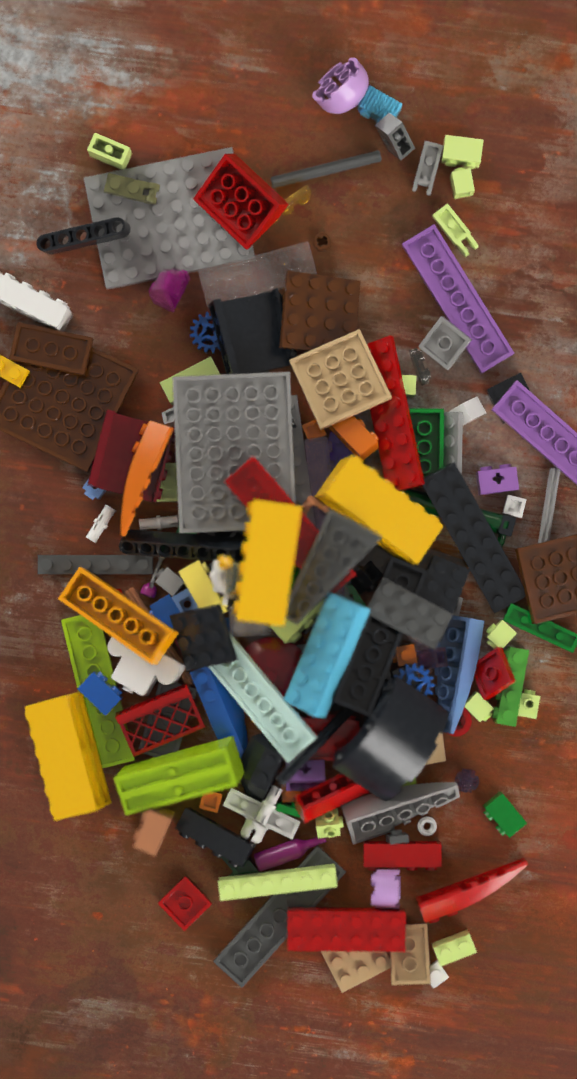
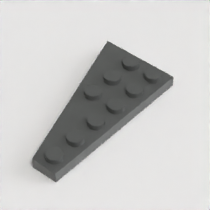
M330 509L289 594L285 618L295 624H299L383 536Z

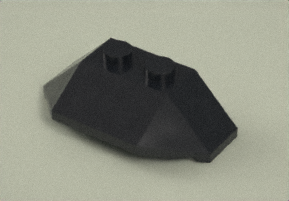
M263 732L251 736L241 758L245 773L240 782L246 795L259 802L266 799L285 760Z

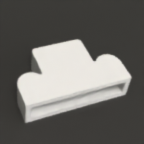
M111 637L107 646L112 656L121 658L111 678L124 685L122 689L131 694L136 692L141 696H149L157 680L165 685H174L178 682L186 668L184 664L166 654L163 655L157 665L150 664L113 637Z

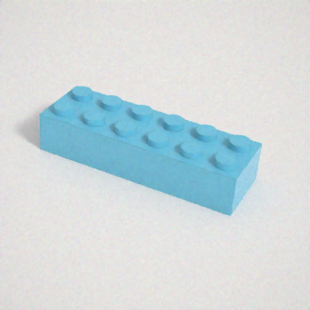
M332 592L327 594L284 697L286 702L314 717L326 718L367 620L370 608L340 594Z

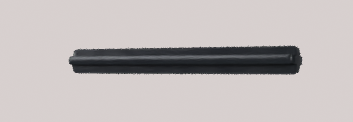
M343 707L316 735L317 738L304 748L277 776L276 780L284 786L343 725L354 711Z

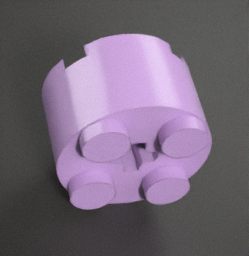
M376 869V872H373L371 885L375 886V891L371 895V906H375L376 909H400V904H396L399 903V898H401V876H397L400 874V870Z

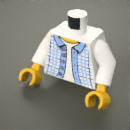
M229 555L226 558L219 556L218 560H214L210 579L213 591L224 593L222 605L233 607L235 595H237V582H242V575H239L240 564L234 563Z

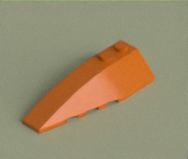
M153 421L142 425L139 432L142 437L139 442H135L132 448L134 455L127 473L120 513V536L125 537L136 514L135 510L142 501L143 491L146 490L151 481L150 475L156 470L173 431L172 427Z

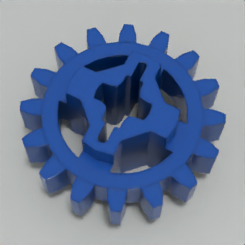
M208 312L205 314L206 317L199 314L200 320H193L195 327L190 326V330L194 332L189 334L190 338H195L192 344H199L197 349L200 351L204 348L205 354L208 353V350L215 354V349L218 348L220 351L214 331V325L208 323V321H212V317L209 316ZM202 325V332L198 335V329ZM207 330L214 331V336L207 335ZM204 342H212L213 345H206Z
M413 663L412 668H409L405 664V670L399 668L400 674H394V677L398 676L401 679L406 674L405 682L411 684L410 680L412 679L415 682H419L416 685L418 691L421 690L422 685L426 684L423 694L425 696L433 694L430 687H435V684L430 683V680L434 679V677L427 675L430 672L429 669L423 671V665L416 668V663ZM413 671L421 673L424 677H415Z

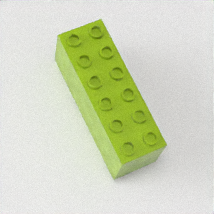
M230 736L125 765L114 777V781L125 815L237 786L245 771L234 737Z

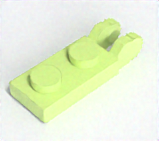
M446 204L432 215V218L465 257L469 255L468 249L461 242L465 238L473 249L478 248V244L470 235L471 232L449 204Z

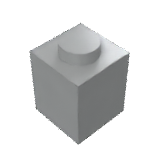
M169 567L166 569L161 568L155 576L158 578L155 582L172 596H175L185 584L183 579Z

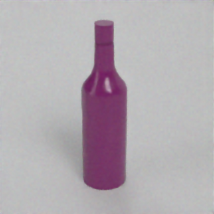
M318 837L309 840L293 839L254 853L255 861L259 871L262 872L301 858L309 848L326 842V839Z

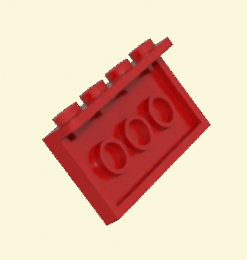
M306 713V716L300 717L317 735L336 715L327 714L326 718L314 717ZM351 715L309 760L334 761L335 752L345 746L359 732L360 719H356V716Z

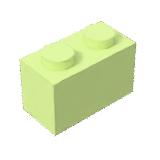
M94 133L87 149L90 157L121 170L126 169L132 156L130 147L97 133Z
M445 135L441 163L451 167L464 165L467 169L479 167L483 139Z
M468 930L431 943L440 967L477 953Z

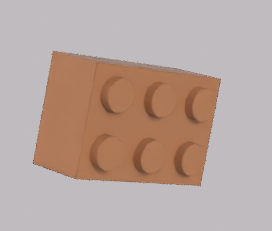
M163 806L145 810L140 820L143 824H140L132 841H135L133 847L156 856L175 811Z

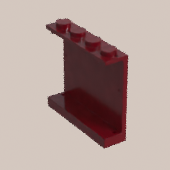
M107 409L87 486L123 495L127 473L134 455L132 448L136 441H140L142 435L139 432L142 425L148 423L147 421L115 413V411ZM172 427L173 431L156 470L150 475L151 481L146 490L143 491L142 500L155 503L157 499H161L163 489L160 488L161 481H165L168 470L165 469L166 462L170 463L172 451L169 450L171 443H175V427Z

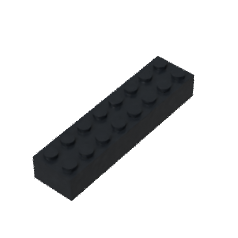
M391 557L383 577L418 596L428 571ZM368 615L332 703L370 717L403 633Z

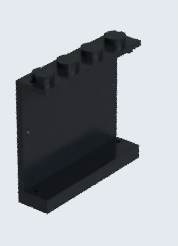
M278 288L269 293L222 302L221 299H216L208 305L226 374H250L291 366L289 360L297 357L296 350L280 348L283 297L279 293Z

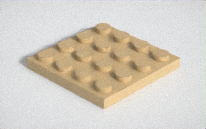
M360 329L289 360L320 430L392 399Z

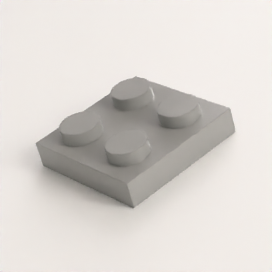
M441 316L418 347L445 369L449 370L472 339L445 317Z

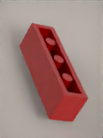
M341 773L295 795V808L303 822L307 823L370 791Z
M363 841V866L367 867V870L376 871L379 867L398 870V867H406V870L410 871L418 870V867H425V870L430 871L437 870V867H442V844L440 841H409L390 845L386 841Z

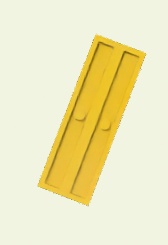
M349 456L340 459L315 497L325 505H328L330 509L382 535L383 537L376 544L393 557L412 565L418 564L443 528V525L439 523L440 520L432 514H427L422 505L410 501V497L406 493L396 490L392 482L379 477V473L375 469L366 467L361 458Z
M256 499L253 500V503H249L248 515H251L250 523L246 522L245 535H248V541L243 542L242 555H245V561L240 562L239 568L242 582H237L236 594L239 595V601L234 602L233 614L237 615L236 620L284 626L301 506Z
M79 691L25 706V717L29 721L30 736L34 740L35 755L40 763V774L45 782V793L50 801V812L54 817V821L97 811L111 804L83 694Z

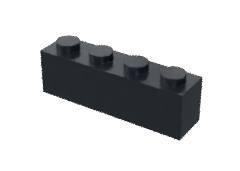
M191 807L185 808L175 827L179 831L178 834L186 839H189V837L194 839L196 845L204 849L208 847L212 850L211 853L219 858H222V856L229 860L228 863L236 868L246 865L256 844Z

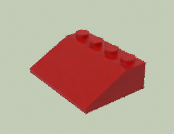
M225 154L193 198L246 250L278 220L289 205L236 154Z

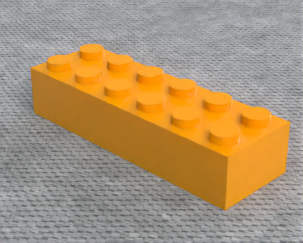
M83 567L78 568L58 598L153 665L159 663L178 634L176 630Z

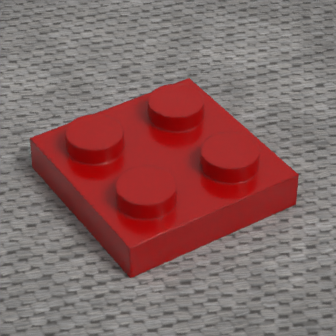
M497 647L478 660L474 678L483 700H489L516 682L503 648Z
M185 875L158 902V905L185 931L212 905V902Z

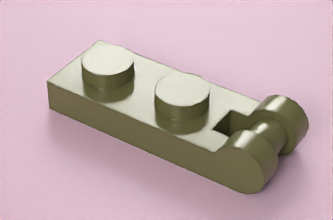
M108 173L104 193L156 205V193L159 192L160 185ZM145 189L149 190L148 195H143Z

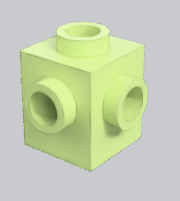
M337 808L315 818L318 838L341 836L340 828L344 827L343 817L338 816Z

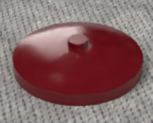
M265 637L252 642L244 650L283 697H285L303 651L292 642L284 643L280 637Z

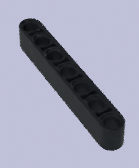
M130 529L127 531L126 536L121 538L119 550L128 555L214 561L218 560L219 556L226 558L229 555L234 563H240L245 561V555H242L243 542H247L248 539Z

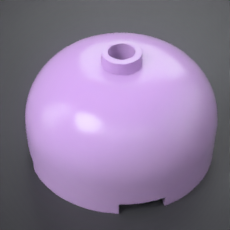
M349 58V62L343 65L341 62L338 63L318 82L321 85L317 91L313 92V99L326 112L331 114L345 113L356 107L365 96L369 85V78L366 70L356 58ZM335 76L342 85L339 87L331 77Z

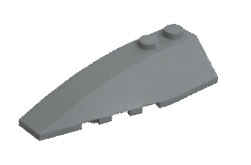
M457 782L414 784L402 786V791L386 802L375 794H367L342 805L341 808L354 845L390 833L391 830H395V826L401 823L406 825L411 822V818L419 814L423 816L432 807L439 808L459 798L460 794Z

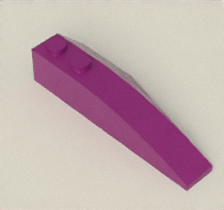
M172 270L161 272L149 289L152 302L174 313L190 281L188 271Z

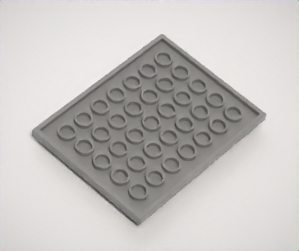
M232 147L108 172L159 184L160 189L156 193V205L104 193L108 173L84 177L92 222L119 217L131 227L130 234L127 237L97 244L107 290L156 280L158 275L164 271L186 270L188 273L255 259L253 245L246 250L193 200L225 154H234ZM145 189L143 195H148L149 190ZM123 224L117 226V232L122 230ZM101 228L98 232V235L102 236L105 232V229Z
M290 372L173 377L179 533L245 530L246 522L250 523L251 515H248V509L224 481L252 456L259 461L296 504Z

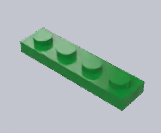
M512 603L503 617L504 622L571 653L574 652L577 646L576 633L551 621L532 624L529 611Z

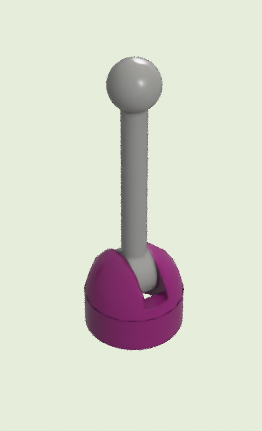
M158 557L159 560L150 583L143 585L140 594L155 598L157 592L154 585L155 576L159 571L162 560L166 557Z

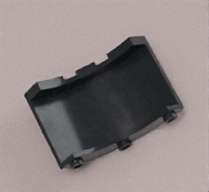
M398 676L384 683L383 691L373 713L364 722L362 729L356 736L335 752L333 763L334 769L385 802L402 791L401 786L407 781L412 782L426 765L438 745L435 741L439 733L444 732L449 716V711Z

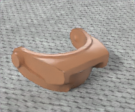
M312 495L308 496L301 505V511L306 517L309 509L313 506L319 507L327 514L330 510L328 505H324Z

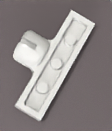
M233 788L230 789L223 806L245 817V823L240 831L243 838L248 839L252 830H254L255 832L250 842L258 844L262 841L265 832L270 829L291 840L293 839L300 821L275 809L272 811L266 825H263L255 820L263 804Z

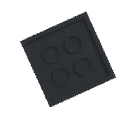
M220 603L170 615L173 629L178 632L176 638L187 671L237 660Z

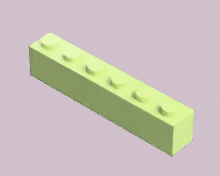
M334 863L219 877L218 885L220 901L333 888L337 887Z

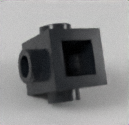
M369 561L363 567L361 565L357 566L353 570L356 575L349 581L361 594L365 590L370 592L377 586L376 581L383 574L372 561Z

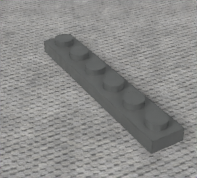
M38 555V574H75L79 567L86 568L93 574H153V556Z

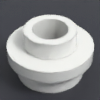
M425 816L418 821L417 827L422 835L430 836L435 833L437 824L432 817ZM430 823L431 826L429 829H424L423 825Z

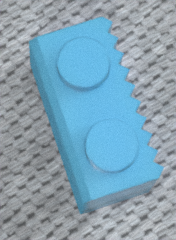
M370 85L365 96L358 104L360 115L367 119L371 117L376 120V123L388 113L397 118L402 109L401 102Z

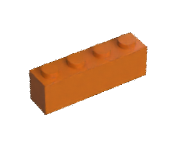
M352 416L328 427L354 456L361 458L363 461L379 448L378 437L374 432H369L365 428L366 425L360 418L356 419Z

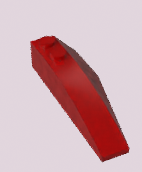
M521 858L417 896L416 900L425 923H435L440 920V917L445 915L447 917L458 914L459 910L487 897L528 865L527 860Z

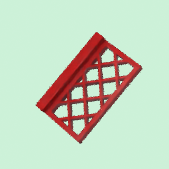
M188 683L120 710L115 715L133 757L205 728ZM189 698L191 703L188 711L178 707L180 701ZM168 706L174 709L171 718L160 715L162 708ZM176 710L187 714L183 723L173 720ZM151 714L156 716L153 726L142 722L145 715ZM189 715L196 717L199 725L194 727L186 725ZM158 718L169 721L165 731L155 727ZM130 721L137 723L138 726L135 733L127 731L124 724ZM171 722L182 726L179 733L172 734L168 732ZM141 725L151 729L148 738L137 734ZM153 730L164 734L160 741L156 742L150 739ZM135 738L146 741L143 748L135 750L133 745Z

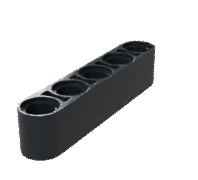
M115 217L43 234L38 237L36 245L40 251L53 255L125 238L130 234L131 227L122 218ZM123 224L122 230L117 232V226ZM101 228H104V234L102 236H99V230ZM86 232V238L81 240V234ZM68 236V242L63 245V239ZM50 240V246L45 249L46 242Z

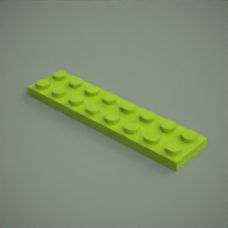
M82 615L62 619L61 623L77 688L94 671L97 673L101 671L108 678L107 682L111 686H117V682L111 678L114 670L104 631ZM84 696L102 768L135 761V757L132 755L122 729L115 718L116 712L123 710L121 701L105 716Z

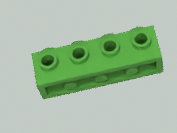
M507 646L504 653L516 682L495 695V699L498 700L496 707L493 709L492 718H494V722L497 724L516 727L529 650Z

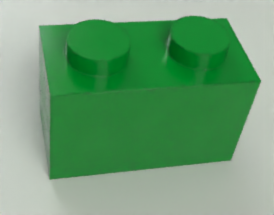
M501 791L482 805L486 809L483 813L490 821L495 820L498 824L496 829L502 836L506 834L510 838L527 824Z

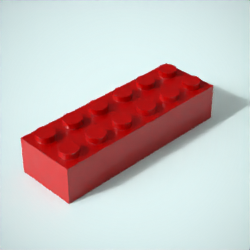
M288 907L287 951L406 952L405 909Z

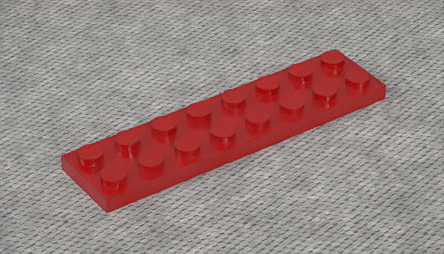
M387 336L367 343V346L392 399L370 408L374 431L379 439L378 450L384 479L392 482L394 488L400 492L424 485L425 482L394 337Z
M254 456L224 481L247 509L249 503H253L254 499L296 505ZM302 511L294 563L300 570L319 533V530ZM351 569L330 592L336 593L356 573Z

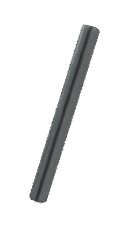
M377 150L271 177V184L273 188L377 163L381 161V154Z

